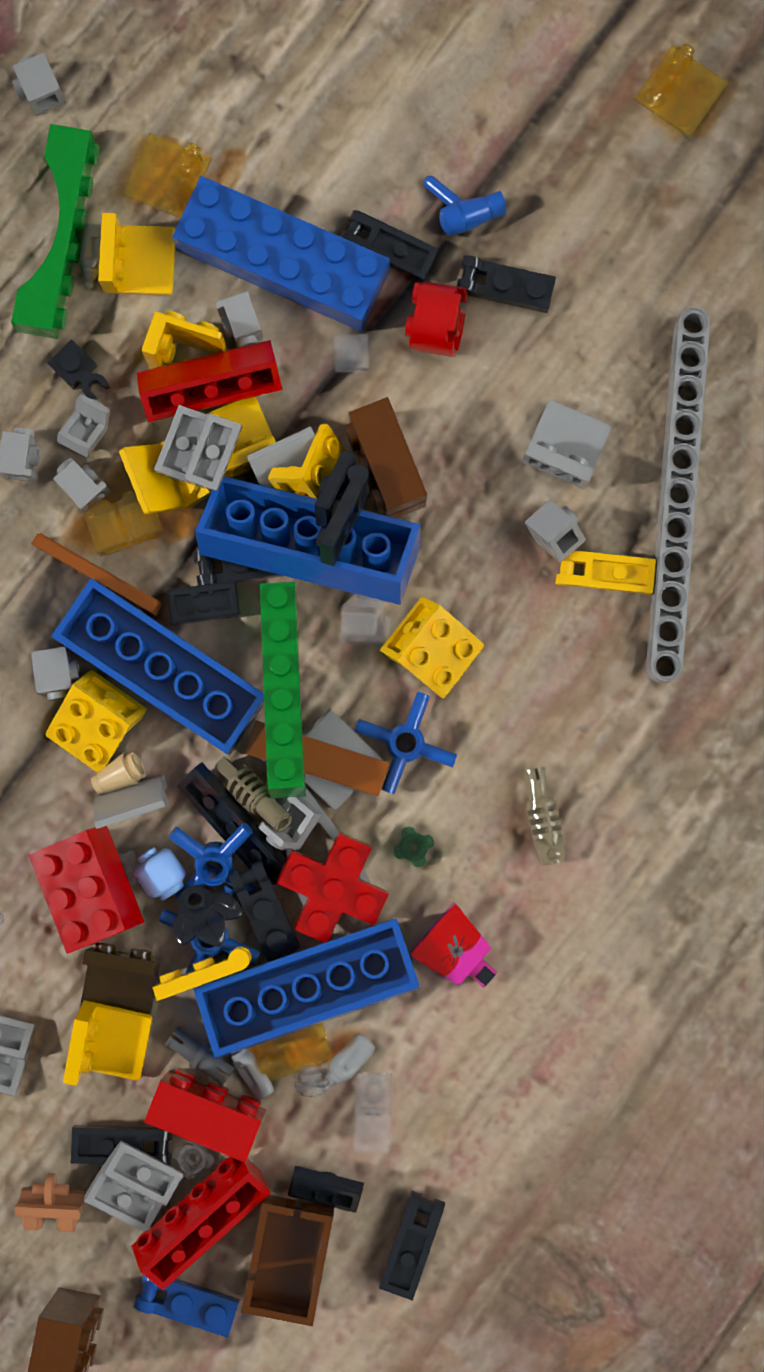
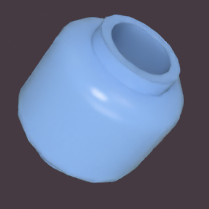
M153 846L137 857L140 864L135 867L133 875L148 897H159L162 901L184 886L182 880L186 876V871L171 849L163 848L157 851Z

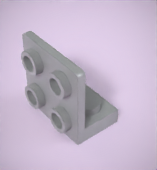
M549 400L527 447L522 463L581 489H585L595 470L594 467L610 433L611 426L558 402Z

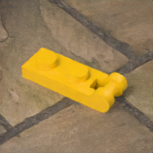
M574 550L561 562L560 574H556L555 585L652 595L656 559ZM575 563L584 564L583 576L573 575Z
M239 946L224 960L215 962L214 958L210 957L194 963L193 967L195 970L181 975L180 969L159 976L161 983L152 987L156 999L159 1001L241 971L251 962L252 953L247 947Z

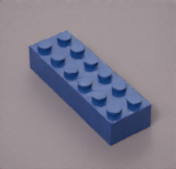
M200 176L172 236L177 251L361 332L390 272V258L203 176Z
M225 476L222 479L218 492H211L195 531L200 555L401 605L420 549L421 524L362 510L335 565L331 566L321 562L320 547L316 546L317 536L321 529L320 526L316 525L315 503L317 499Z
M90 578L51 635V637L227 755L233 753L264 706V693L92 578Z
M397 918L193 988L214 1058H223L421 989Z

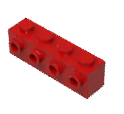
M271 340L136 373L139 395L148 423L174 417L178 405L198 411L283 390Z
M232 1157L224 1159L212 1174L203 1182L196 1184L182 1201L176 1206L171 1207L162 1219L148 1231L143 1232L131 1246L139 1271L162 1291L166 1289L271 1194L261 1170L248 1158L246 1163Z

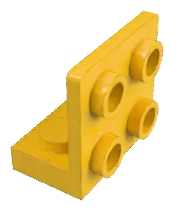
M102 213L98 281L104 292L171 296L173 294L175 244L172 236L175 228L121 225L116 213Z
M167 310L163 314L155 311L141 351L149 368L153 369L165 366L166 363H172L176 352V344H173L174 341L212 354L227 351L223 334L218 332L219 328L213 324L200 321L197 325L185 321L186 318L177 312Z
M256 397L235 401L209 412L243 426L225 471V477L233 478L252 470L247 456L276 443Z
M320 424L302 467H272L268 480L275 489L318 499L319 487L325 475L330 476L342 451L347 450L328 424Z
M164 442L161 444L124 447L119 451L144 514L189 509L210 497L212 490L191 485L154 471Z
M421 596L380 651L389 659L406 668L436 695L445 698L483 649L484 643L441 605Z
M91 669L72 684L45 735L98 773L109 764L126 733L143 718L147 708Z
M84 1000L74 1018L63 1083L77 1086L82 1074H89L90 1070L139 1081L142 1076L153 1017L149 1014Z

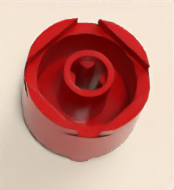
M425 281L423 283L416 282L412 294V303L416 304L414 316L408 315L405 328V336L409 337V348L416 352L455 357V350L458 351L461 344L466 314H463V309L460 308V303L467 304V289L465 287Z

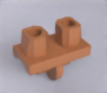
M48 1173L45 1183H33L32 1188L22 1187L19 1202L15 1205V1216L21 1217L24 1230L37 1231L43 1228L45 1218H57V1229L60 1232H74L85 1204L84 1196L86 1190H69L68 1184H57L56 1173Z

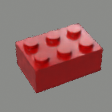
M107 826L98 829L96 827L87 829L28 855L67 954L145 923Z
M176 1069L175 1072L168 1071L159 1082L144 1123L246 1163L266 1112L265 1108L260 1107L261 1101L247 1095H241V1098H237L227 1094L229 1089L225 1086L221 1087L215 1082H208V1085L194 1081L196 1076L182 1069Z

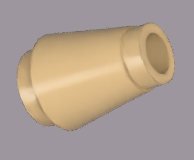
M134 752L129 754L122 753L95 776L91 777V783L97 794L103 795L139 784L140 779L146 776V772L141 760Z

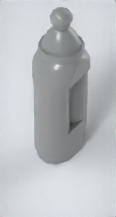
M87 224L82 233L79 263L82 268V274L86 279L85 286L88 289L93 287V281L99 276L101 225Z
M361 1033L352 1036L332 1058L329 1070L326 1072L325 1083L321 1085V1089L326 1092L330 1086H335L351 1079L373 1055L376 1047Z
M246 1049L232 1054L234 1067L257 1100L265 1098L274 1091L271 1081L251 1051Z

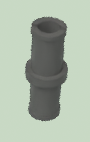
M178 1026L172 1034L181 1040L183 1044L169 1037L165 1046L189 1061V1067L193 1070L198 1068L222 1087L227 1078L216 1069L219 1068L230 1076L235 1067L229 1065L221 1058H214L213 1052L210 1051V1045L207 1043L202 1045Z

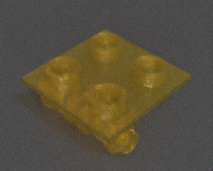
M685 43L682 47L671 46L634 100L690 138L728 82L694 60L693 54L695 51L693 47Z
M149 133L123 195L181 218L200 176L205 177L212 158L201 154V148L196 144L188 143L187 147Z
M323 1023L256 1046L260 1057V1068L270 1081L334 1058Z

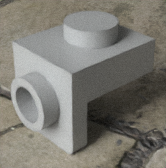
M80 394L76 399L75 411L58 433L57 442L88 458L108 430L110 409L98 400L90 399Z
M289 797L282 806L292 816V821L285 830L277 832L266 821H262L258 827L267 835L266 840L268 843L280 850H284V848L300 849L322 815L303 797Z

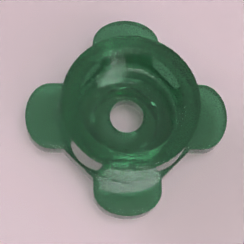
M405 827L402 830V839L399 845L394 847L393 852L396 858H405L411 861L413 866L421 867L426 862L425 855L428 849L433 847L434 840L430 835L423 836L417 833L413 827ZM415 843L417 849L411 850L410 845Z

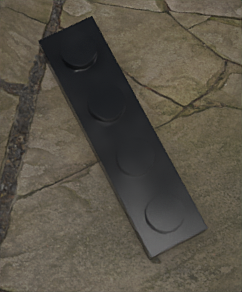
M201 762L177 785L178 789L224 841L242 823L248 824L252 828L253 833L235 853L249 869L252 868V863L262 860L273 886H275L287 861V857L280 849L268 843L266 840L267 835L258 828V824L205 764Z

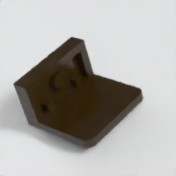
M97 942L95 947L85 949L82 964L87 965L80 1007L83 1001L86 1000L151 1015L154 999L152 987L157 982L161 958L151 957L152 952L143 949L131 948L130 953L116 951V945Z

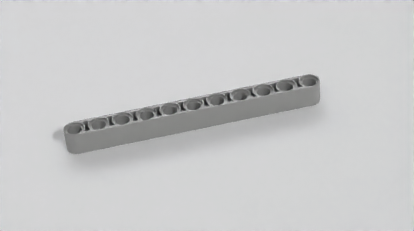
M698 307L684 310L673 330L655 549L656 566L651 598L646 673L649 679L658 684H666L678 678L683 668L710 332V318L707 312ZM684 322H695L699 327V332H688L684 327ZM689 354L693 356L697 366L688 367L683 364L681 355ZM678 389H690L694 395V400H683L679 396ZM684 421L689 424L691 434H680L676 429V422ZM673 456H684L688 461V468H677L673 463ZM675 488L682 490L686 496L685 503H675L670 497V490ZM675 522L682 527L683 535L681 538L672 537L668 533V523ZM673 556L680 562L679 572H670L665 567V557ZM664 590H670L676 594L678 602L675 607H669L663 603L662 592ZM661 624H667L673 628L675 637L672 642L664 641L660 637L659 628ZM660 658L667 659L672 665V672L667 677L660 675L656 670V663Z

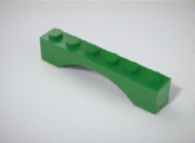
M50 124L44 158L53 173L58 189L60 207L58 229L53 245L43 264L26 283L17 289L11 324L19 333L58 339L60 329L64 330L66 327L67 309H64L66 296L70 297L72 295L74 287V277L71 276L73 263L77 264L79 261L80 243H77L79 230L84 231L86 226L87 211L84 210L86 197L90 198L93 191V177H90L92 165H97L100 154V146L96 144L90 130Z
M295 581L260 583L268 792L271 799L306 797L299 672L298 602Z

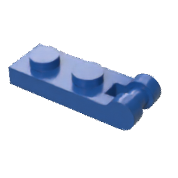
M143 1275L141 1283L144 1286L141 1294L136 1296L133 1305L136 1310L148 1314L153 1313L228 1338L240 1299L175 1279L164 1289L168 1292L165 1301L155 1298L157 1289L160 1288Z

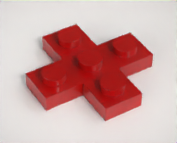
M339 831L324 863L296 850H291L277 883L308 897L294 926L295 930L326 943L329 941L342 912L373 926L375 925L389 893L385 889L358 878L372 850L371 845Z

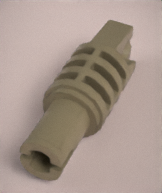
M224 756L217 762L214 767L227 779L223 786L248 812L255 815L259 814L277 832H281L289 826L292 816L274 798H270L268 786L247 765L242 763L237 768Z
M538 767L522 772L525 777L530 801L526 802L527 806L525 807L532 841L543 866L563 862L565 857L563 831L557 803L554 797L549 795L544 771L545 767Z

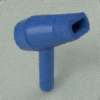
M427 176L424 179V186L447 205L440 209L439 220L442 229L448 236L468 232L491 219L505 215L506 202L501 191L486 195L485 197L462 200L434 176Z

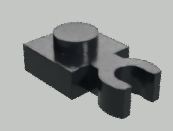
M72 339L47 362L73 390L81 383L83 393L90 399L97 400L91 392L92 385L99 383L106 390L110 388L107 380L102 375L91 373L97 367L96 363Z

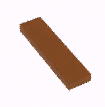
M37 533L31 543L44 553L84 576L92 578L105 588L157 617L161 610V603L157 599L42 533Z
M255 720L244 754L267 761L265 723ZM303 735L305 773L379 796L389 762Z

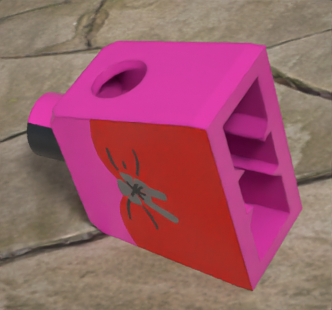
M454 902L410 951V955L458 986L469 975L484 988L497 974V971L483 960L485 955L491 950V947Z

